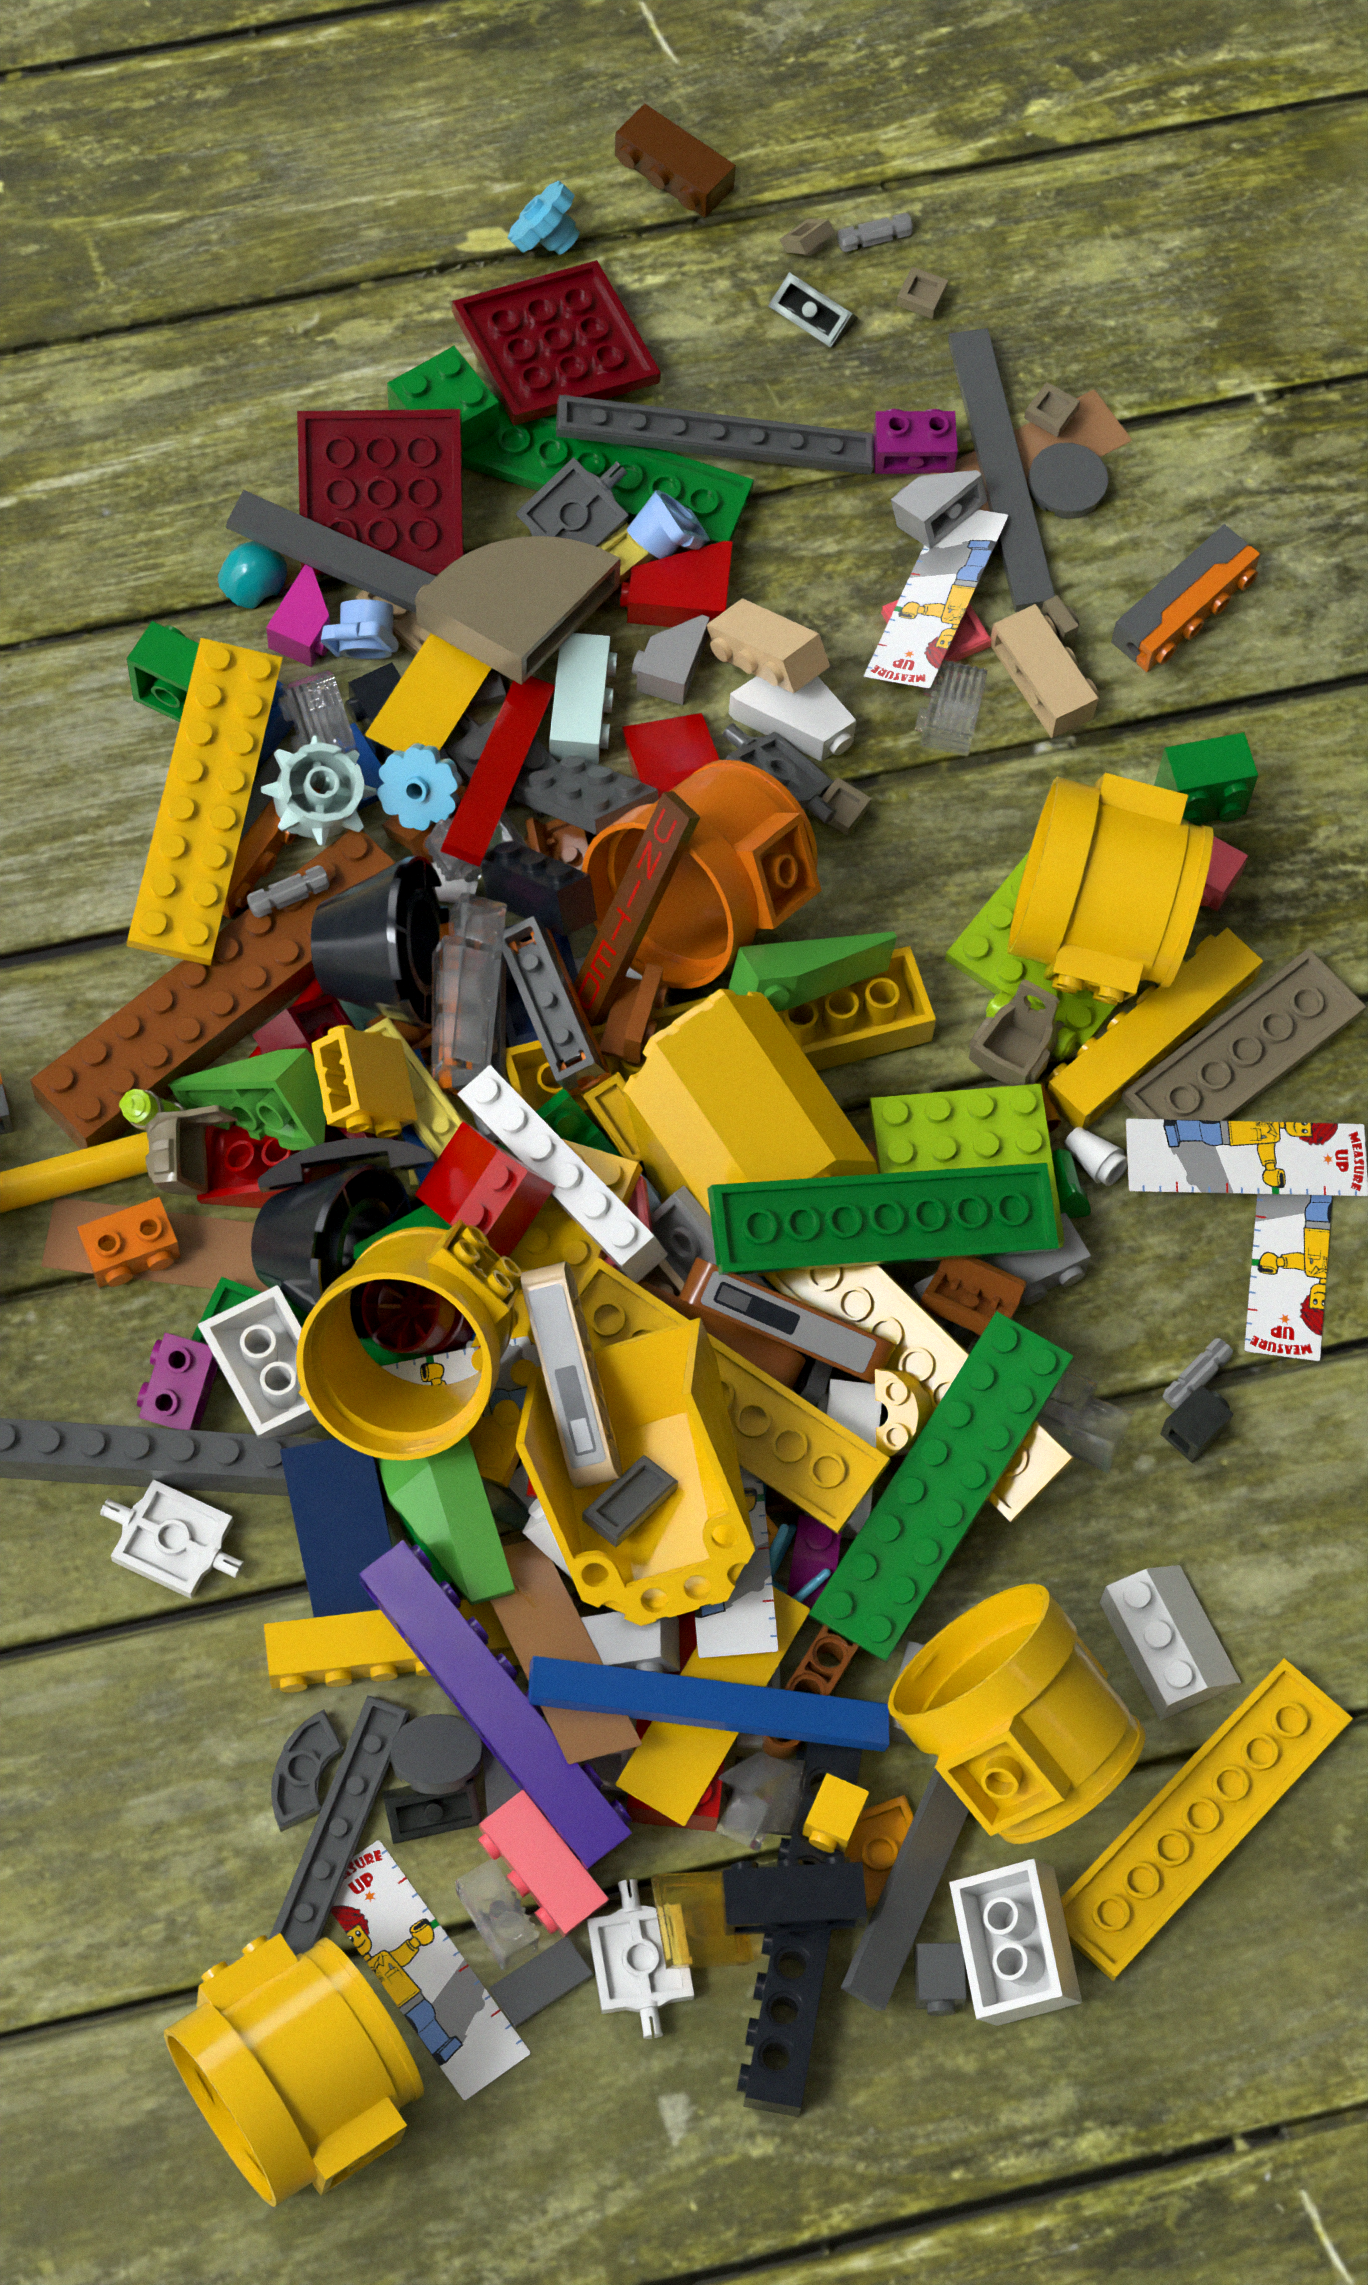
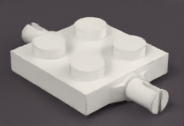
M154 1479L144 1497L132 1509L110 1498L105 1501V1505L101 1509V1516H105L123 1525L122 1536L111 1554L112 1562L190 1599L193 1598L204 1576L212 1568L237 1579L240 1575L239 1571H242L244 1567V1561H240L222 1552L223 1541L234 1523L233 1516Z
M629 1879L631 1898L628 1893L627 1881L618 1882L623 1909L609 1916L587 1919V1927L601 2013L606 2014L625 2010L640 2012L643 2038L652 2039L650 2020L653 2025L654 2038L663 2036L658 2009L668 2003L693 2000L694 1991L679 1904L659 1908L641 1906L637 1879Z

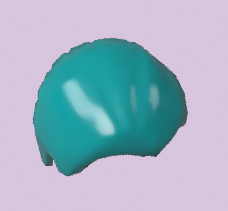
M256 541L239 544L229 553L219 571V588L236 605L254 609L265 598L278 595L287 577V563L278 551Z

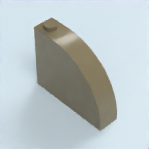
M529 536L494 542L463 555L445 568L430 584H424L419 589L415 597L417 625L522 685L620 586V558L596 546L560 537Z

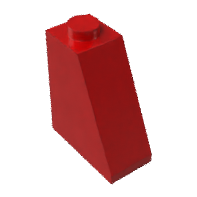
M732 541L718 542L632 567L630 583L622 582L620 607H628L627 623L675 627L700 615L710 617L709 622H711L726 611Z

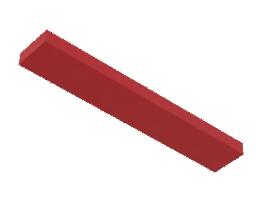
M530 676L522 685L513 680L440 852L480 867L552 697L555 685Z

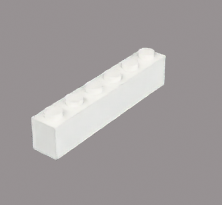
M491 1065L458 1093L472 1114L511 1155L555 1185L550 1196L629 1279L638 1283L668 1255L649 1229Z

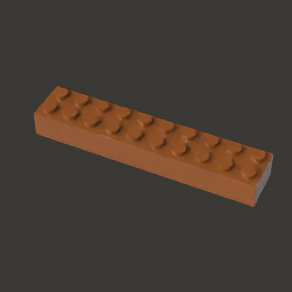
M363 830L360 832L347 831L291 875L300 873L301 876L306 875L305 870L317 865L322 866L329 878L328 889L316 894L310 891L308 892L309 897L280 909L272 907L271 913L261 917H255L250 908L218 932L211 966L182 960L30 1079L35 1101L81 1150L114 1141L133 1126L123 1116L122 1109L119 1107L120 1100L126 1092L133 1089L147 1090L166 1100L173 1094L168 1085L172 1080L204 1070L306 989L316 977L311 955V926L317 906L328 898L395 864V862Z

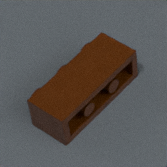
M645 103L615 133V157L618 158L622 165L636 170L645 176L654 187L660 190L664 189L677 198L686 209L694 210L704 218L734 189L735 164Z

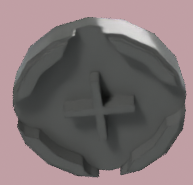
M1056 443L1043 449L1033 459L1027 479L1029 493L1037 506L1044 511L1047 508L1049 511L1055 512L1054 516L1064 519L1080 518L1093 512L1104 498L1108 485L1107 469L1100 457L1089 448L1075 443Z
M430 1714L417 1717L403 1725L393 1738L391 1763L395 1775L401 1782L403 1778L406 1782L410 1783L411 1789L420 1793L441 1795L458 1791L466 1786V1781L473 1774L475 1778L480 1771L482 1762L480 1738L466 1721L452 1715Z

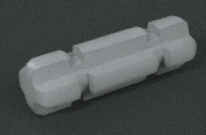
M908 213L893 215V220L890 221L886 217L857 225L858 229L855 230L853 226L840 229L837 234L841 251L848 252L858 249L857 245L859 244L863 248L893 240L892 236L896 235L897 239L909 236L913 231L912 220Z
M317 865L305 870L306 875L304 876L298 873L269 885V890L266 892L260 889L250 893L247 896V901L251 912L255 917H261L271 913L272 907L280 909L309 897L308 892L310 891L316 894L328 889L329 878L322 866Z
M1220 1338L1214 1339L1205 1348L1206 1351L1201 1353L1179 1375V1379L1172 1382L1163 1394V1399L1167 1404L1176 1410L1201 1384L1204 1386L1217 1373L1219 1367L1222 1368L1233 1354V1350L1225 1341Z

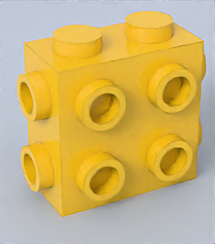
M341 1025L328 1030L327 1036L311 1043L327 1125L347 1128V1131L350 1133L369 1132L376 1134L378 1138H391L401 1134L403 1127L418 1121L401 1039L383 1036L378 1031L363 1032L354 1030L353 1026Z

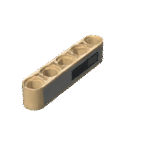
M564 1261L523 1272L521 1274L523 1295L571 1482L576 1489H581L620 1479L622 1476L620 1455L573 1271L569 1263Z

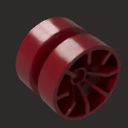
M378 1279L369 1281L365 1287L362 1298L363 1322L370 1337L385 1350L395 1353L438 1355L459 1350L474 1334L471 1324L455 1305L425 1286L404 1280Z

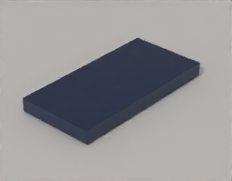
M336 1437L281 1448L280 1454L314 1618L380 1610L361 1586L359 1573L393 1548L375 1457L347 1446Z

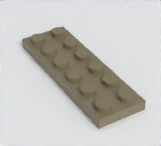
M1308 948L1123 1091L1121 1100L1139 1119L1227 1121L1364 1013L1366 1006Z

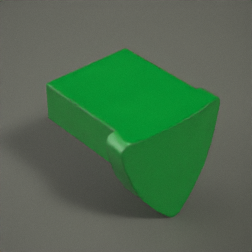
M1057 1149L1052 1153L1061 1214L1066 1213L1069 1219L1089 1216L1091 1214L1090 1203L1087 1193L1080 1187L1071 1152Z

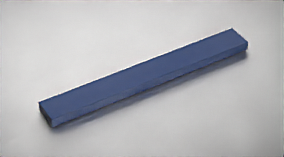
M533 1656L529 1665L528 1704L628 1715L629 1718L885 1752L890 1745L888 1704L540 1656Z

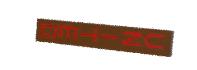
M674 791L663 792L573 984L591 1027L603 1024L701 818Z

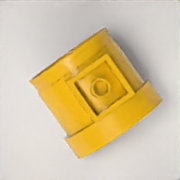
M1104 773L1095 782L1094 786L1057 776L1051 785L1028 854L1013 913L1008 939V954L1047 964L1043 979L1053 981L1051 988L1070 994H1076L1077 991L1082 989L1094 992L1092 999L1106 1004L1117 1005L1118 1002H1123V1000L1125 1001L1135 995L1139 981L1147 980L1157 983L1158 986L1168 988L1172 984L1183 960L1201 903L1212 853L1213 828L1206 825L1190 824L1187 820L1182 819L1188 798L1187 794L1109 773Z
M459 1219L449 1230L435 1227H412L392 1232L369 1246L357 1259L354 1266L327 1288L311 1310L301 1329L297 1345L296 1367L301 1387L298 1393L305 1398L312 1413L325 1429L342 1443L361 1453L381 1459L415 1460L435 1455L456 1444L467 1435L482 1415L495 1389L499 1376L500 1360L510 1343L513 1333L514 1302L522 1289V1272L510 1258L499 1256L488 1245V1239L477 1227L473 1225L467 1226ZM396 1279L425 1286L442 1295L457 1307L476 1333L483 1353L482 1369L469 1378L446 1385L412 1383L386 1371L370 1357L356 1335L350 1312L351 1289L373 1280Z
M1024 1584L999 1592L978 1603L949 1623L908 1663L895 1682L888 1700L890 1714L920 1751L937 1756L936 1770L990 1836L999 1833L1005 1841L1013 1844L1030 1843L1048 1837L1071 1825L1091 1811L1127 1776L1138 1760L1146 1739L1143 1725L1134 1715L1130 1714L1125 1702L1107 1681L1108 1673L1077 1635L1075 1624L1050 1592L1039 1584Z
M281 1933L270 1940L266 1935L258 1937L242 1949L244 1956L228 1966L226 1961H222L206 1971L201 1976L204 1982L198 1988L196 2004L198 2008L164 2030V2038L170 2055L207 2123L246 2180L261 2198L272 2207H276L311 2182L320 2196H322L401 2143L407 2124L399 2114L400 2108L424 2095V2086L418 2068L385 2007L353 1962L334 1942L325 1937L314 1943L313 1947L305 1953H299L296 1956Z

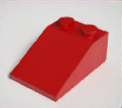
M702 713L622 727V735L633 778L658 789L659 799L663 792H669L704 765L720 760Z
M326 1120L324 1143L343 1140V1133L337 1127L327 1125ZM213 1125L207 1126L205 1144L208 1193L197 1195L196 1200L201 1204L262 1208L271 1196L288 1189L262 1193L258 1186V1178L280 1161L303 1150L282 1148L277 1138L267 1135L261 1141L251 1138L248 1130L233 1125L229 1130ZM340 1163L303 1169L305 1183L339 1172Z
M462 1121L415 1195L449 1225L453 1226L461 1219L467 1226L473 1225L477 1227L488 1239V1245L499 1256L509 1258L555 1188V1185Z

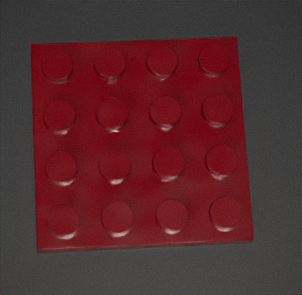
M597 260L452 301V313L513 426L557 414L559 395L604 400L660 383L661 372Z
M461 409L297 411L299 515L429 574H440L451 563L464 555ZM300 562V563H301V570H302V568L304 567L305 564L302 563V562ZM313 568L315 575H329Z

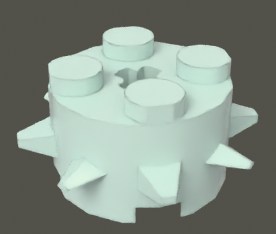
M313 736L311 743L302 746L295 754L281 749L274 753L281 772L277 782L261 787V793L273 797L277 815L281 819L278 825L281 831L287 830L292 834L316 839L318 845L324 846L327 837L340 834L345 828L360 832L364 828L356 810L361 799L376 795V788L364 785L361 768L356 763L360 754L356 750L343 754L340 747L322 743L319 736ZM312 788L320 789V793H317Z

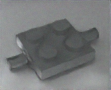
M573 457L515 514L529 528L532 536L567 538L597 547L630 519V516L616 502L611 491L628 473L616 461L599 478L587 472Z
M465 710L457 725L466 735L458 742L446 748L445 751L449 758L455 762L457 772L468 785L497 717L490 722L478 724ZM535 737L515 784L529 778V775L533 772L546 770L559 764ZM513 789L504 810L511 805L520 804V802L515 801ZM532 808V810L538 815L540 819L544 818V815H548L544 812Z
M734 722L727 726L722 736L735 745L738 750L728 754L725 760L746 762L766 771L791 792L802 809H809L824 824L829 823L834 818L837 811L821 799L834 782L777 732H773L765 737L753 738L743 732Z

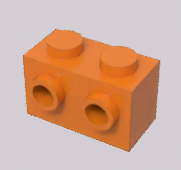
M160 1197L77 1227L81 1244L99 1288L106 1285L110 1287L120 1286L130 1281L135 1274L148 1269L150 1271L163 1270L172 1265L175 1259L181 1258L177 1239Z

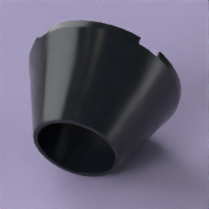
M423 856L406 857L321 902L315 910L311 926V955L314 972L325 994L419 1029L434 1028L439 1024V1016L436 1015L439 1010L437 987L439 984L440 924L451 922L448 906H440L435 887H441L442 883L437 871L428 859Z
M363 1163L271 1196L262 1206L252 1233V1263L259 1280L270 1289L278 1285L288 1302L309 1315L327 1288L354 1266L357 1261L354 1259V1246L412 1213L410 1201L401 1180L391 1169L385 1166ZM368 1282L351 1289L350 1312L358 1339L370 1337L362 1318V1298Z

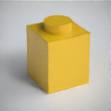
M826 1773L805 1821L802 1835L809 1837V1843L822 1851L833 1853L837 1849L845 1853L865 1807L869 1791Z

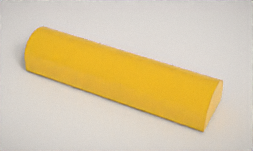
M147 1133L136 1134L0 1172V1213L147 1173L146 1155L149 1154Z

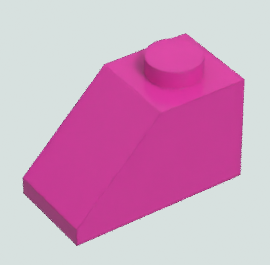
M305 564L267 625L266 631L269 649L312 668L318 656H325L329 650L321 643L323 627L330 625V619L313 568Z

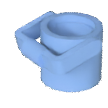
M656 490L627 528L629 535L641 547L659 559L672 556L680 545L691 549H699L710 540L692 510L684 507L676 499L660 490Z
M366 599L342 602L340 605V624L324 626L321 643L336 657L344 656L365 660L391 657L392 652H397L398 641L393 636V605L384 601Z

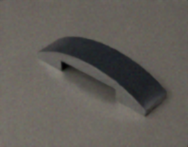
M382 1138L343 1139L307 1148L280 1161L258 1178V1186L261 1192L265 1193L291 1189L305 1184L303 1169L389 1156L390 1168L395 1173L433 1167L435 1158L433 1152L402 1141Z

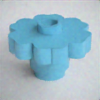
M560 181L550 184L541 195L535 196L525 206L519 215V219L511 227L507 238L522 253L534 248L540 242L548 251L554 250L558 255L563 254L575 243L580 234V231L575 227L576 222L566 213L572 205L575 195Z
M414 743L406 752L396 750L379 769V777L384 783L378 788L377 796L382 802L384 811L389 815L398 814L400 824L405 828L414 827L417 830L423 831L433 822L443 824L460 805V798L455 791L461 786L462 778L457 772L455 762L451 759L441 760L440 752L435 746Z

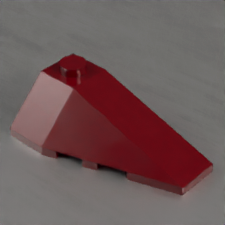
M326 995L286 1008L252 1036L259 1045L261 1054L280 1049L307 1048L314 1055L311 1043L327 1036V1032L331 1028L341 1025L353 1026L354 1030L356 1028L338 999ZM337 1127L349 1139L378 1138L374 1133H350L347 1131V1128ZM394 1136V1137H391V1138H382V1139H392V1140H397V1141H399L397 1136Z

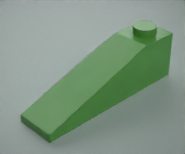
M895 932L739 947L729 990L734 991L737 995H747L749 991L761 992L776 1012L789 1010L887 971L897 936Z
M307 1048L272 1051L176 1078L168 1084L179 1102L188 1110L220 1105L238 1113L237 1121L213 1126L229 1130L233 1125L247 1129L251 1138L260 1141L266 1135L277 1138L280 1147L289 1150H305L324 1143L326 1115L323 1110V1099L318 1074L315 1070L314 1055Z
M467 1435L448 1449L425 1458L400 1461L381 1458L376 1460L389 1502L411 1525L414 1534L421 1543H425L440 1562V1567L471 1606L515 1593V1587Z

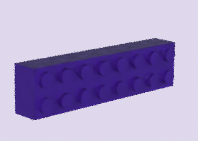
M404 1540L400 1541L359 1573L361 1586L519 1789L526 1792L584 1868L589 1870L632 1834L627 1827L632 1822L631 1817L616 1799L610 1804L599 1791L604 1783L587 1762L581 1767L578 1763L571 1765L567 1763L552 1730L542 1718L544 1713L541 1706L528 1704L529 1690L523 1694L514 1681L517 1679L518 1673L502 1653L494 1657L486 1647L489 1643L488 1634L473 1616L466 1621L457 1610L461 1607L459 1604L461 1600L445 1580L437 1584L430 1573L433 1571L431 1568L433 1565L417 1544L409 1548Z

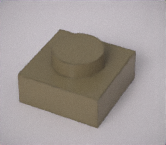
M808 218L779 240L786 253L809 256L824 247L823 242L835 234L828 219Z
M912 267L897 296L896 306L933 319L947 290L948 280Z
M1046 382L1025 410L1024 419L1059 437L1079 410L1080 400Z
M1056 595L1043 602L1041 613L1043 616H1049L1053 621L1057 637L1064 648H1072L1075 645L1079 620L1074 610L1069 606L1065 607L1059 596Z
M838 777L821 797V799L837 811L834 818L828 824L847 836L869 809L872 800L871 797Z

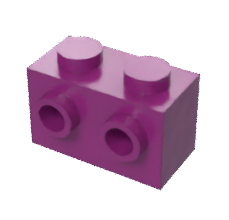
M900 409L875 411L873 426L875 474L954 472L958 452L955 411H942L940 409H928L926 411H902Z
M165 1332L163 1339H158L155 1342L151 1352L150 1364L154 1365L150 1382L143 1383L137 1398V1407L141 1408L139 1418L174 1429L199 1431L219 1365L208 1344Z

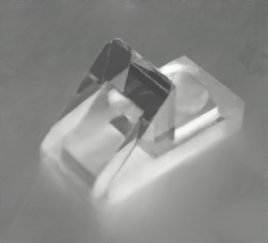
M759 1751L721 1774L718 1779L735 1789L715 1832L759 1852L798 1768Z

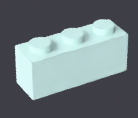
M573 633L559 647L549 739V753L555 760L561 761L568 756H582L585 760L598 764L600 748L608 749L610 724H603L604 712L612 713L614 688H606L607 677H615L617 653L610 652V636Z

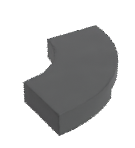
M325 1709L311 1716L293 1732L283 1746L272 1777L271 1797L275 1819L280 1832L320 1813L321 1805L318 1797L320 1779L329 1764L344 1753V1748Z

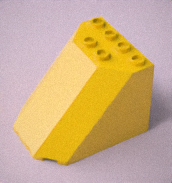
M719 989L714 992L707 1000L700 1005L694 1006L677 1018L666 1029H662L650 1037L642 1052L647 1057L646 1062L638 1073L630 1075L623 1088L647 1179L661 1195L662 1199L660 1202L662 1204L674 1192L685 1186L710 1216L707 1188L711 1185L879 1174L875 1159L768 999L761 992L749 991L747 995H737L729 989ZM757 1273L759 1277L763 1276V1273Z
M701 1318L593 1350L620 1455L622 1475L645 1455L678 1481L677 1490L618 1547L613 1546L582 1521V1512L616 1480L581 1489H576L573 1486L567 1470L542 1366L531 1369L515 1446L581 1600L598 1608L601 1605H605L625 1614L624 1619L640 1626L656 1622V1619L663 1617L670 1618L698 1610L699 1607L704 1605H715L728 1601L744 1565L748 1564L755 1551V1540L717 1358Z

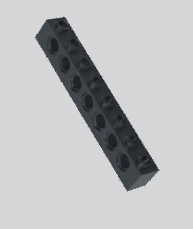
M808 1742L806 1751L797 1750L792 1777L801 1778L798 1795L789 1793L785 1821L793 1822L790 1839L781 1838L777 1862L786 1859H802L805 1861V1865L823 1864V1860L829 1857L844 1856L845 1853L837 1849L833 1853H829L814 1847L804 1838L802 1831L816 1799L810 1787L815 1783L823 1782L826 1773L857 1785L863 1749ZM831 1930L764 1934L761 1954L770 1957L767 1973L758 1972L753 2000L762 2002L759 2019L750 2017L745 2045L753 2047L751 2064L741 2063L737 2092L745 2093L743 2107L799 2117ZM788 1959L796 1960L802 1965L804 1973L798 1978H787L780 1972L779 1964ZM777 2005H787L794 2010L796 2019L789 2024H780L772 2018L770 2011ZM771 2050L780 2051L787 2057L788 2065L782 2070H771L764 2064L763 2055Z

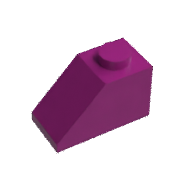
M799 1515L787 1595L790 1597L794 1596L825 1568L831 1571V1575L801 1602L810 1608L811 1611L837 1569L842 1531L838 1535L815 1518ZM808 1613L806 1619H808V1620H814V1619H812V1618L809 1616V1613Z

